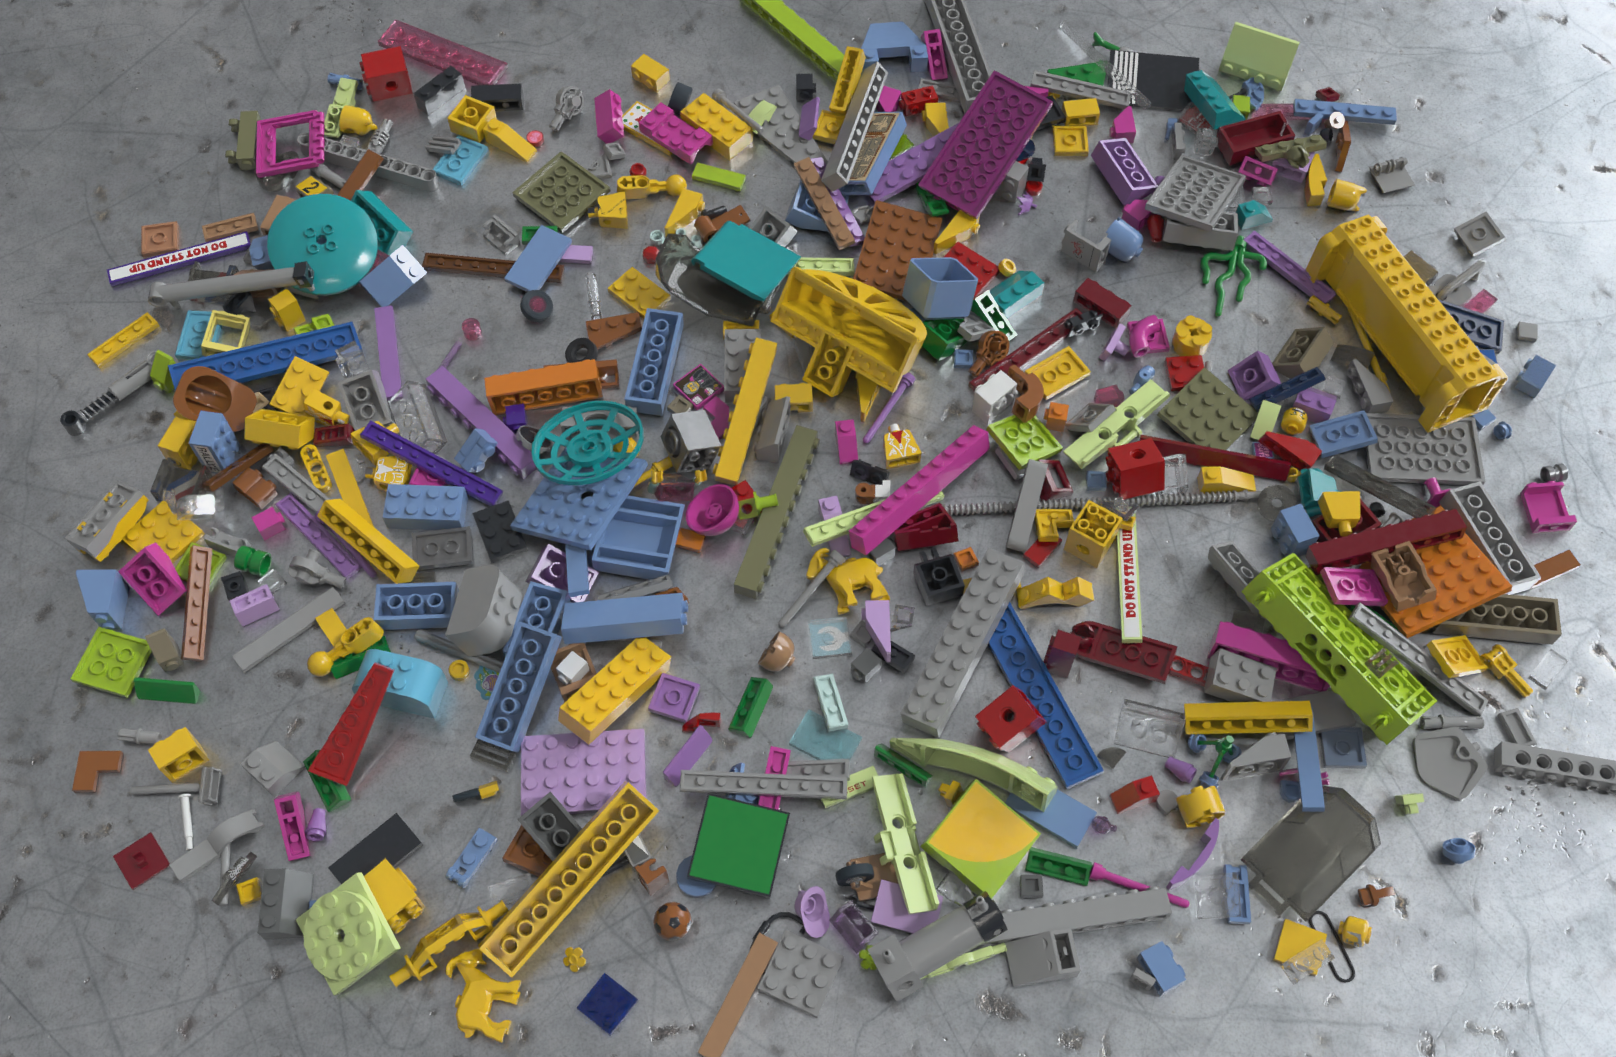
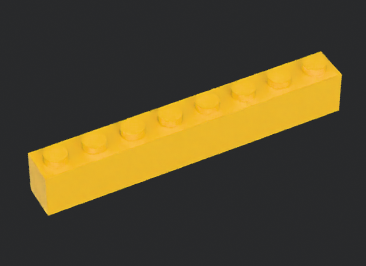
M756 337L755 342L750 344L748 351L751 354L750 359L745 361L743 368L746 371L745 376L740 378L738 385L741 388L740 393L735 394L733 404L736 405L735 410L730 411L728 422L731 423L729 429L725 428L723 435L725 443L718 452V457H720L719 464L715 463L712 474H715V481L733 486L738 484L777 351V343Z

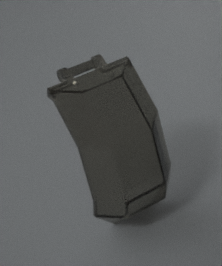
M667 234L656 256L655 275L669 293L706 316L751 327L754 325L758 314H768L770 312V305L774 295L779 291V285L767 297L764 303L763 301L753 299L708 274L703 269L700 270L699 262H696L693 266L691 260L701 249L694 246L686 235Z
M1322 785L1325 805L1324 812H1302L1300 799L1241 858V861L1256 874L1248 883L1251 890L1254 889L1276 910L1275 913L1278 916L1290 906L1306 922L1381 845L1376 818L1343 788ZM1261 880L1284 900L1282 904L1259 883Z

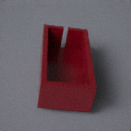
M1277 111L1219 127L1215 142L1228 165L1231 166L1243 162L1245 156L1252 159L1258 158L1255 155V147L1294 140L1296 135L1290 125H1286L1287 121L1282 112Z

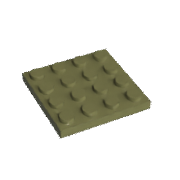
M561 151L512 193L513 197L550 225L557 226L558 231L564 233L588 212V207H593L598 203L599 196L607 195L611 190L607 184Z
M1204 367L1158 412L1157 416L1190 444L1227 450L1256 421L1258 412Z

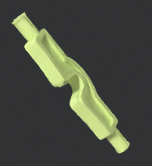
M1003 942L995 946H988L965 953L921 979L931 978L953 971L958 966H968L994 957L996 954L1007 951L1006 945Z

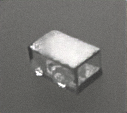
M1323 939L1288 959L1281 965V968L1294 985L1330 963L1335 957Z

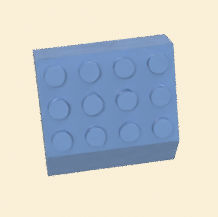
M628 495L596 542L592 557L593 568L596 571L644 579H655L668 575L685 504Z

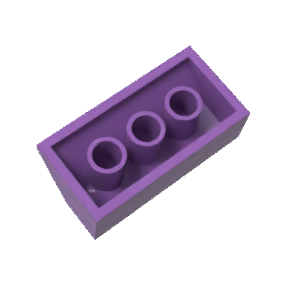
M1126 138L1100 140L1091 157L1123 205L1131 204L1134 200H1142L1156 191L1158 188L1157 183Z

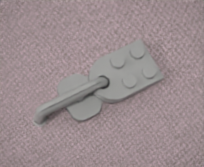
M1483 259L1477 261L1458 277L1452 274H1445L1435 282L1434 286L1428 287L1437 299L1462 306L1472 296L1471 290L1464 283L1469 279L1479 280V276L1485 266V261Z

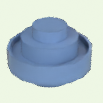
M1463 838L1448 839L1442 845L1443 855L1454 863L1462 864L1475 857V845Z

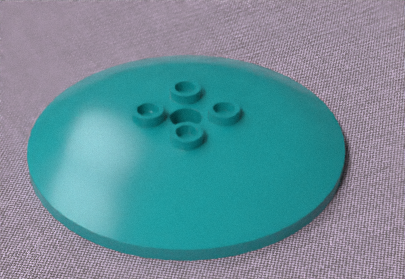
M313 194L291 202L280 211L270 227L267 249L274 269L294 267L295 263L307 261L314 271V291H310L308 288L300 289L298 285L291 287L312 295H333L351 289L370 272L376 260L378 240L371 219L357 204L337 195ZM321 237L327 239L326 243L322 245L318 244L317 240Z

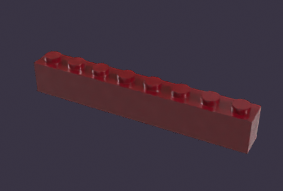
M1457 509L1443 510L1437 514H1427L1421 518L1407 519L1401 523L1388 524L1377 529L1371 528L1365 532L1352 533L1342 538H1332L1322 543H1313L1308 547L1306 559L1314 574L1319 575L1324 567L1347 568L1370 562L1373 552L1388 549L1390 554L1394 552L1395 545L1408 541L1411 542L1415 550L1461 539L1467 526Z

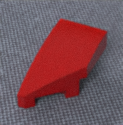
M700 713L683 725L682 732L694 733L700 725L720 728L721 713Z

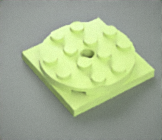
M362 872L354 874L335 890L320 897L309 910L296 919L303 933L304 948L308 958L315 969L324 975L333 995L342 993L401 949ZM341 929L345 933L344 940L341 938Z

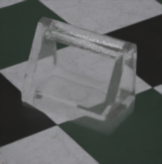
M1176 454L1164 457L1165 466L1175 467L1176 485L1165 487V490L1155 492V494L1160 496L1162 494H1165V496L1171 494L1172 496L1173 493L1176 495L1181 493L1183 495L1189 488L1186 455Z

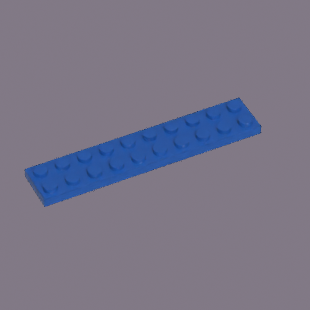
M352 321L168 365L176 391L182 374L187 369L195 366L208 367L239 383L286 372L294 356L317 365L362 354L363 351Z
M1009 602L988 646L1010 687L1014 685L1022 690L1046 720V723L1035 732L1067 790L1103 774L1104 770L1013 606Z

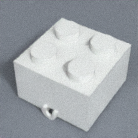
M1002 370L997 374H992L985 384H980L975 389L972 412L988 425L1013 404L1014 397L1018 394L1016 390L1017 383Z

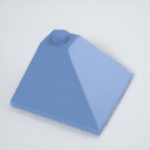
M800 179L785 221L803 229L828 231ZM842 195L847 203L849 195Z

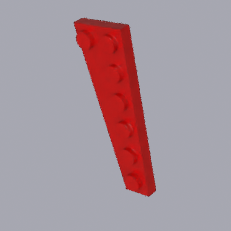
M376 662L373 664L324 746L311 764L309 772L345 786L349 784L395 671L394 669Z

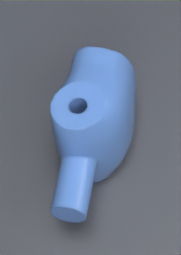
M1146 365L1137 372L1133 381V387L1129 390L1131 395L1149 380L1153 379L1155 375L1153 367Z

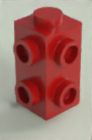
M933 85L901 93L899 108L903 110L905 116L922 113L925 110V103H938V96Z

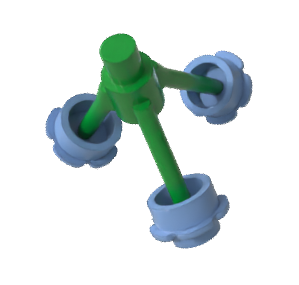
M1191 734L1188 739V746L1194 753L1205 750L1207 745H1215V749L1218 752V757L1211 772L1204 771L1199 777L1203 787L1219 786V777L1215 775V772L1222 757L1225 762L1230 763L1242 754L1240 747L1232 744L1234 741L1232 736L1228 735L1221 740H1206V737L1202 734Z

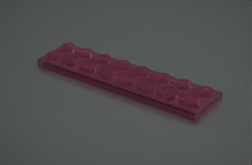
M396 19L378 40L379 46L388 49L401 46L404 56L444 71L449 66H452L462 73L464 80L477 85H496L508 69V63Z

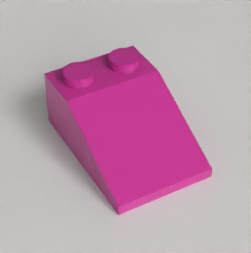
M156 542L144 547L118 571L158 616L187 591L169 556Z

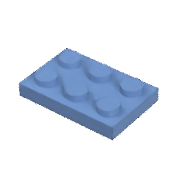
M1365 410L1309 425V430L1316 446L1322 450L1320 454L1322 458L1378 443V438Z

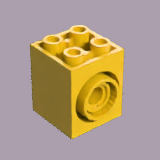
M1088 500L1070 527L1063 550L1098 568L1114 543L1123 518Z
M386 858L364 876L393 934L401 932L407 922L411 919H416L422 914L425 906L415 893L417 891L416 887L399 867L394 869Z

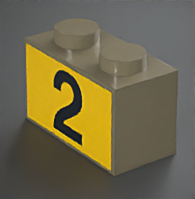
M311 175L294 186L300 198L313 194H334L329 185L325 186L320 179H316Z

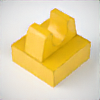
M953 780L951 785L942 783L938 791L941 792L940 796L944 798L947 807L951 808L963 792L961 783Z

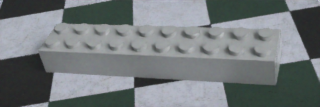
M925 0L934 28L940 29L944 56L963 111L966 113L991 76V71L965 0Z
M990 548L987 549L900 713L903 723L939 738L1025 574L1023 561Z

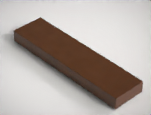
M265 443L258 445L202 483V487L205 491L214 492L274 451L273 447Z

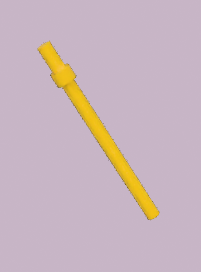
M1348 309L1375 376L1389 390L1386 383V375L1381 371L1364 328Z

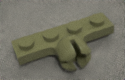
M1312 135L1310 137L1296 138L1295 140L1255 147V155L1261 162L1284 158L1292 168L1299 169V167L1304 168L1309 163V152L1324 150L1327 147V143L1320 135Z

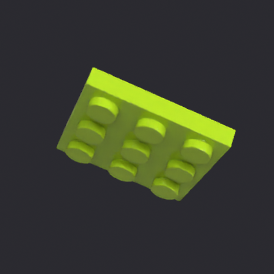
M1012 415L992 423L986 428V431H988L990 436L1019 470L1026 468L1029 459L1035 461L1039 459L1045 460L1061 453L1063 449L1061 444L1037 416L1024 423L1018 417Z
M98 626L70 680L77 684L128 698L134 687V678L139 677L152 650L144 639Z

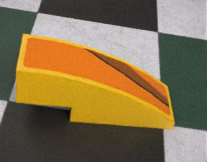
M1319 153L1314 155L1305 179L1304 191L1307 207L1321 205L1325 196L1324 187L1327 177Z

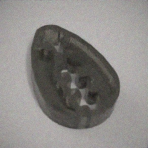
M289 151L277 155L276 163L300 158L295 151ZM298 171L258 178L256 174L259 185L264 190L275 192L287 187Z

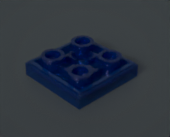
M604 973L577 1006V1010L611 1036L639 1000Z

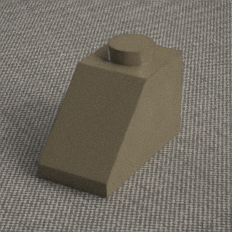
M165 628L145 636L158 664L165 672L175 670L184 664L178 644Z

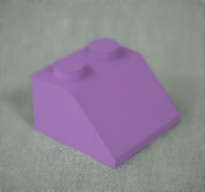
M1258 350L1228 370L1239 396L1244 401L1281 384L1269 356Z
M1310 387L1297 393L1292 408L1303 410L1307 414V420L1314 423L1329 420L1337 396Z

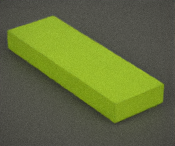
M697 162L692 173V179L740 192L746 180V175Z

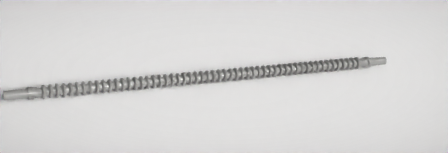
M1234 490L1232 493L1230 491H1227V493L1225 491H1222V493L1217 491L1216 494L1213 491L1211 494L1209 492L1205 494L1203 492H1200V494L1195 492L1194 495L1191 492L1189 495L1187 493L1183 495L1181 493L1178 495L1173 493L1172 496L1171 494H1167V496L1165 494H1162V496L1159 494L1154 496L1152 494L1151 497L1149 495L1145 497L1141 495L1140 497L1137 496L1124 500L1115 496L1111 499L1109 496L1107 499L1105 497H1102V499L1099 497L1094 499L1092 497L1090 501L1100 505L1099 503L1124 506L1135 505L1136 507L1139 504L1141 506H1144V504L1146 506H1149V504L1152 506L1157 504L1159 506L1160 503L1162 505L1166 503L1168 505H1171V503L1176 505L1177 502L1181 505L1182 502L1184 504L1188 502L1190 504L1193 502L1198 504L1200 501L1202 504L1204 501L1206 503H1209V501L1212 503L1217 501L1219 503L1220 500L1222 502L1226 500L1228 502H1231V500L1236 502V500L1267 498V492H1248V490L1236 492ZM1087 497L1085 500L1083 498H1080V500L1077 498L1072 500L1070 498L1069 501L1067 499H1064V501L1061 499L1050 501L1048 499L1047 502L1042 500V502H1038L1037 509L1075 508L1077 510L1078 507L1083 509L1089 498ZM1006 501L1004 504H1001V502L990 504L988 502L987 505L985 503H982V505L971 503L970 506L967 503L965 506L963 504H960V506L949 504L948 507L944 504L943 507L950 516L953 513L956 516L958 513L960 515H963V513H966V515L971 513L973 515L974 512H977V514L980 512L982 514L993 512L995 514L996 511L999 513L1010 511L1012 513L1013 510L1015 511L1017 501L1015 503L1010 501L1009 504Z

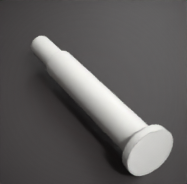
M182 794L178 796V799L181 801L186 850L190 851L193 849L189 802L191 794Z

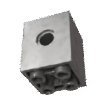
M705 410L671 414L660 436L676 473L710 468L721 448V443Z

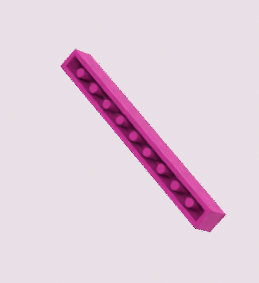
M973 425L849 530L851 547L864 555L870 553L990 449L988 431Z

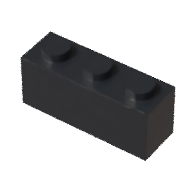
M449 66L414 92L417 107L429 116L465 89L462 73Z
M521 83L471 86V97L494 106L495 111L524 110V94Z

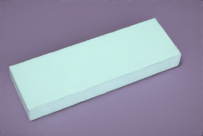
M833 674L813 677V683L828 732L847 729L849 724Z

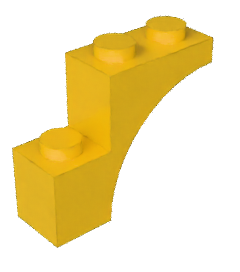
M1046 577L1017 590L1018 606L1023 610L1043 604H1069L1080 607L1094 601L1092 583L1080 577H1075L1064 583Z

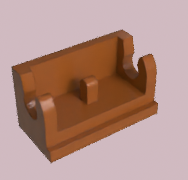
M650 859L643 865L635 867L638 880L650 896L669 883L667 870L664 866L653 871L649 869L656 862V859Z

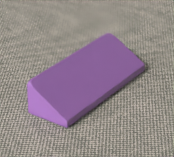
M819 97L812 99L802 106L799 137L807 140L812 139L817 129Z
M698 726L663 771L664 779L675 787L680 784L681 770H691L713 741L703 726Z

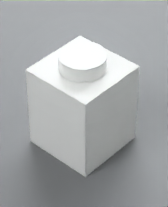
M571 651L556 668L558 679L565 685L581 680L589 671L587 661Z

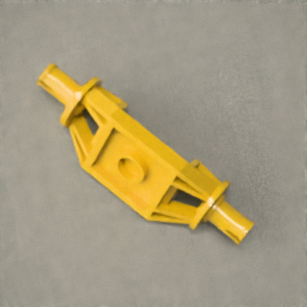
M501 900L487 911H482L480 906L476 908L479 912L457 914L422 937L412 956L409 958L407 954L404 955L407 961L406 965L392 975H389L395 987L397 988L412 976L422 981V976L437 968L431 954L442 952L446 948V944L452 940L454 942L458 941L465 935L464 932L467 930L475 941L492 930L493 922L509 911L504 902ZM483 926L475 932L472 931L473 928ZM427 959L430 961L425 966L420 968Z

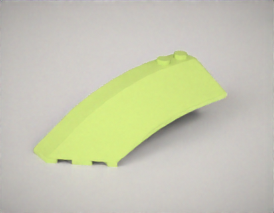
M890 739V747L923 768L926 765L941 767L983 779L1015 794L1042 812L1046 810L1057 792L1058 786L1055 785L1056 783L1048 777L1043 778L1039 776L1032 767H1024L1013 760L983 748L944 739Z

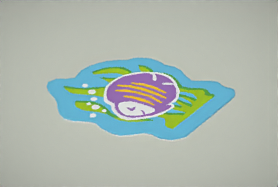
M480 666L474 674V678L477 681L476 689L481 693L482 699L489 700L499 673Z

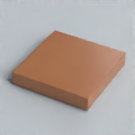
M177 221L141 226V254L143 257L158 256L179 250V225Z

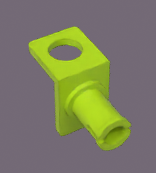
M755 491L753 492L754 498L738 501L739 519L744 520L761 516L760 511L763 508L779 506L776 494L759 497ZM743 505H751L752 512L744 514L741 510Z

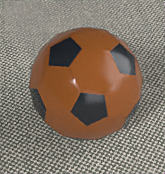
M667 902L655 912L653 919L654 929L665 940H680L690 931L692 924L691 914L684 905L677 902Z

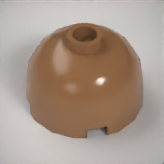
M778 631L758 661L761 667L774 672L780 671L786 666L790 667L795 660L793 656L795 651L794 643L786 634Z

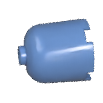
M1121 218L1115 219L1106 231L1108 234L1107 238L1111 239L1108 253L1121 261H1129L1134 256L1138 258L1143 251V248H1141L1143 244L1142 234Z

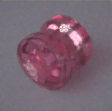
M468 318L463 321L462 330L465 338L469 341L478 340L482 335L479 321L475 318Z

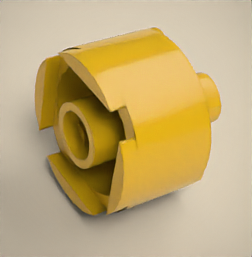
M1192 315L1181 320L1177 324L1172 338L1175 353L1179 356H1203L1212 338V326Z
M1198 786L1190 790L1191 794L1181 795L1176 798L1187 828L1200 827V823L1204 822L1210 824L1215 818L1219 820L1225 816V808L1215 786L1203 789V786Z

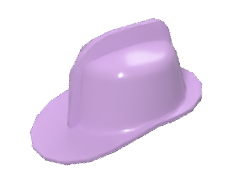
M817 886L811 887L807 891H799L794 904L795 912L802 919L804 928L811 937H822L827 932L830 924V914L825 892Z

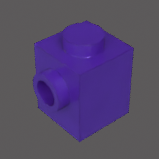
M524 404L505 406L506 417H503V423L514 434L517 433L520 426H528Z

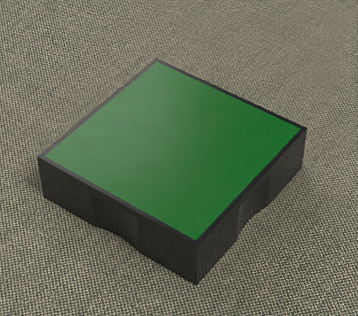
M708 793L687 879L716 886L730 887L740 892L770 899L790 813Z

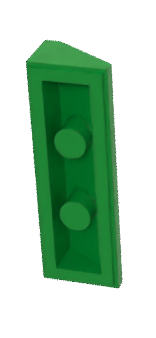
M385 635L361 653H349L345 657L335 660L331 667L335 679L359 671L365 653L369 649L391 652Z
M134 678L138 699L196 704L198 701L200 689L194 682Z
M750 678L729 725V731L745 737H752L773 689V685L768 679Z
M882 743L876 745L874 749L875 757L926 788L933 775Z
M315 750L303 761L307 771L320 750ZM308 771L328 812H332L351 801L345 785Z
M1031 847L1028 852L1025 870L1087 886L1092 862Z

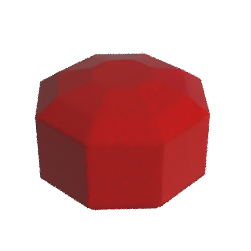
M648 246L643 249L644 261L651 264L659 261L660 251L655 246Z

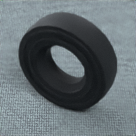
M588 338L573 340L565 351L567 363L593 359L596 361L598 357L596 345ZM581 348H586L587 355L581 360L576 359L577 351Z

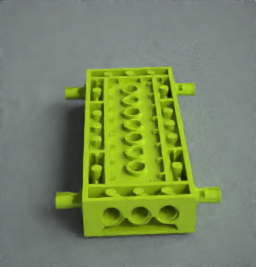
M1295 553L1262 570L1241 591L1245 595L1246 600L1259 610L1260 615L1266 618L1273 625V628L1286 638L1288 644L1302 655V659L1316 670L1317 675L1331 686L1334 693L1341 696L1346 705L1351 710H1354L1360 716L1361 721L1375 732L1376 737L1386 745L1437 702L1426 690V687L1387 648L1349 620L1352 612L1345 605L1333 603L1326 585ZM1311 634L1315 635L1317 641L1313 640ZM1326 649L1331 652L1332 657L1326 653ZM1340 665L1346 668V672L1341 669Z

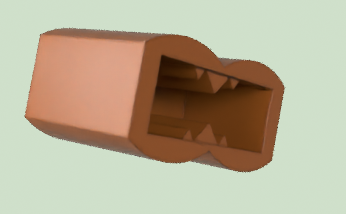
M247 468L232 484L241 495L262 510L278 495L276 491L277 486L271 480L266 481L263 479L264 476L259 470Z

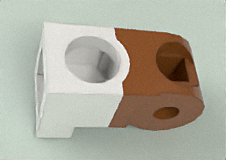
M883 480V485H869L864 482L858 484L855 489L856 501L860 504L870 505L887 499L890 496V480Z

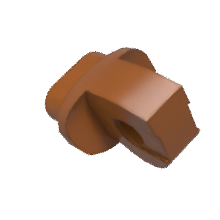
M1368 884L1366 888L1358 889L1362 906L1371 905L1375 907L1379 903V898L1395 895L1393 886L1376 890L1373 885Z

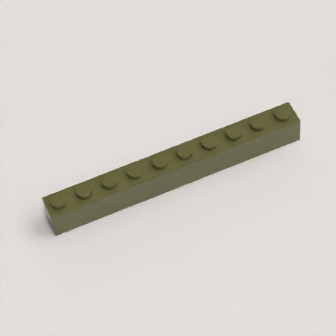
M796 425L769 495L776 494L779 506L763 508L735 579L734 593L757 599L758 594L763 592L765 586L763 581L765 576L768 577L770 574L771 560H775L778 551L776 549L777 544L782 543L784 536L782 531L784 527H788L790 521L789 513L794 511L796 505L794 500L801 493L802 480L805 481L807 478V466L813 462L814 449H818L820 443L818 431Z

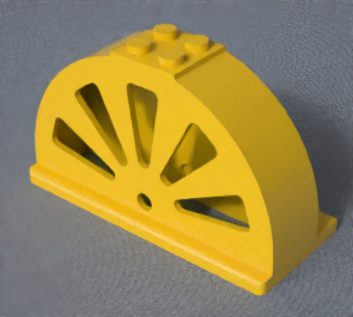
M797 266L791 269L770 322L815 347L802 380L811 383L813 387L830 397L842 393L852 369L890 392H895L902 376L912 369L927 335L924 324L910 309L875 287L839 274L813 269L802 270Z

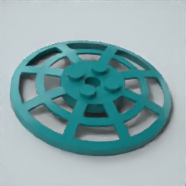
M612 401L584 402L559 412L540 428L532 444V459L540 474L552 482L563 485L596 483L617 474L633 461L642 447L644 430L638 415L631 408ZM596 410L610 411L607 420L598 419L584 422L581 414ZM617 413L630 418L635 423V426L625 431L621 425L614 422ZM573 416L575 417L577 425L567 429L559 437L550 433L563 421ZM591 426H603L601 430H587L586 428ZM610 428H613L621 435L611 439L607 433ZM580 431L571 441L566 440L574 432ZM638 432L639 439L633 452L626 453L629 446L628 438ZM545 438L554 442L551 458L539 459L540 448ZM623 441L621 452H612L613 445ZM559 447H566L568 455L557 457ZM607 458L615 459L609 465L601 468L600 463L604 462ZM621 459H625L618 466L614 467ZM571 461L575 466L569 471L559 463ZM554 465L558 471L565 475L561 478L552 476L545 472L542 466ZM582 467H593L594 469L592 472L577 473ZM589 476H594V477L584 478V479H571L572 477H589Z

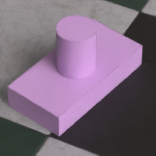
M1119 324L1114 329L1099 359L1105 362L1113 350L1123 356L1126 355L1130 347L1119 341L1126 328L1125 326Z

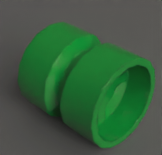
M243 545L235 555L234 567L237 570L249 571L251 574L263 577L270 569L272 556L268 552L256 551L254 548Z

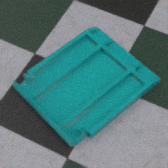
M726 221L693 257L691 263L694 266L696 262H699L700 270L703 269V271L753 299L765 301L801 259V256L743 224L739 226L732 221Z

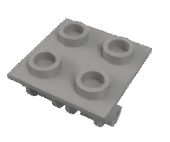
M1400 157L1396 160H1386L1383 163L1378 162L1374 166L1369 167L1383 194L1415 186L1405 169V165L1408 163L1407 158Z

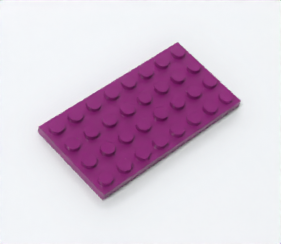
M994 70L918 184L919 187L977 220L1052 107L1053 101Z

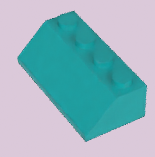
M1202 70L1186 74L1184 91L1214 130L1245 120V117L1215 79Z
M356 190L351 201L366 212L375 227L378 240L377 254L385 260L402 245L406 247L413 231L372 191Z

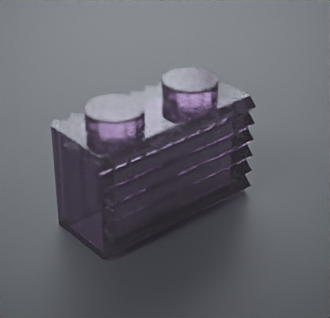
M852 900L840 907L829 920L857 954L878 935L876 927L870 924V921L867 920V917H864V914L861 913L859 907H856V904H853Z

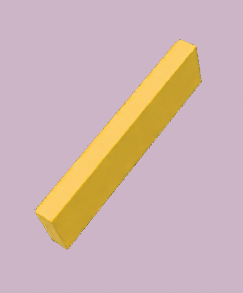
M147 312L87 355L100 369L160 325Z

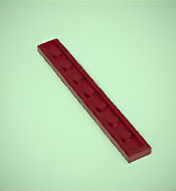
M1075 308L969 382L968 386L975 391L980 384H985L992 374H997L1000 370L1008 374L1009 367L1014 364L1020 369L1024 368L1068 337L1070 330L1065 328L1064 322L1069 318L1079 317L1083 313Z
M1140 435L1139 439L1141 441L1152 438L1164 459L1207 467H1224L1276 480L1286 481L1291 467V462L1185 442L1147 435Z

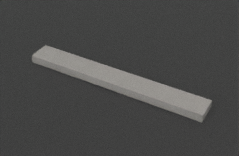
M1358 603L1349 617L1351 622L1474 716L1482 715L1488 703L1485 697L1460 678H1448L1434 658L1362 603Z
M681 770L680 792L846 800L847 777Z

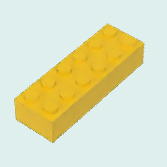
M646 637L636 638L559 707L558 721L589 745L660 679L662 673L666 674L669 671L671 656Z

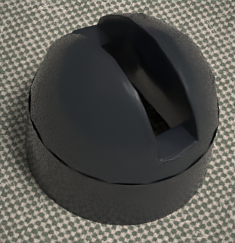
M1332 128L1322 129L1319 135L1326 142H1331L1333 130Z
M1372 502L1369 509L1377 518L1385 514L1384 506L1380 502Z

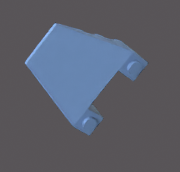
M903 21L870 24L861 47L866 57L862 72L877 61L879 62V58L908 56L910 72L927 71L928 54L926 45Z

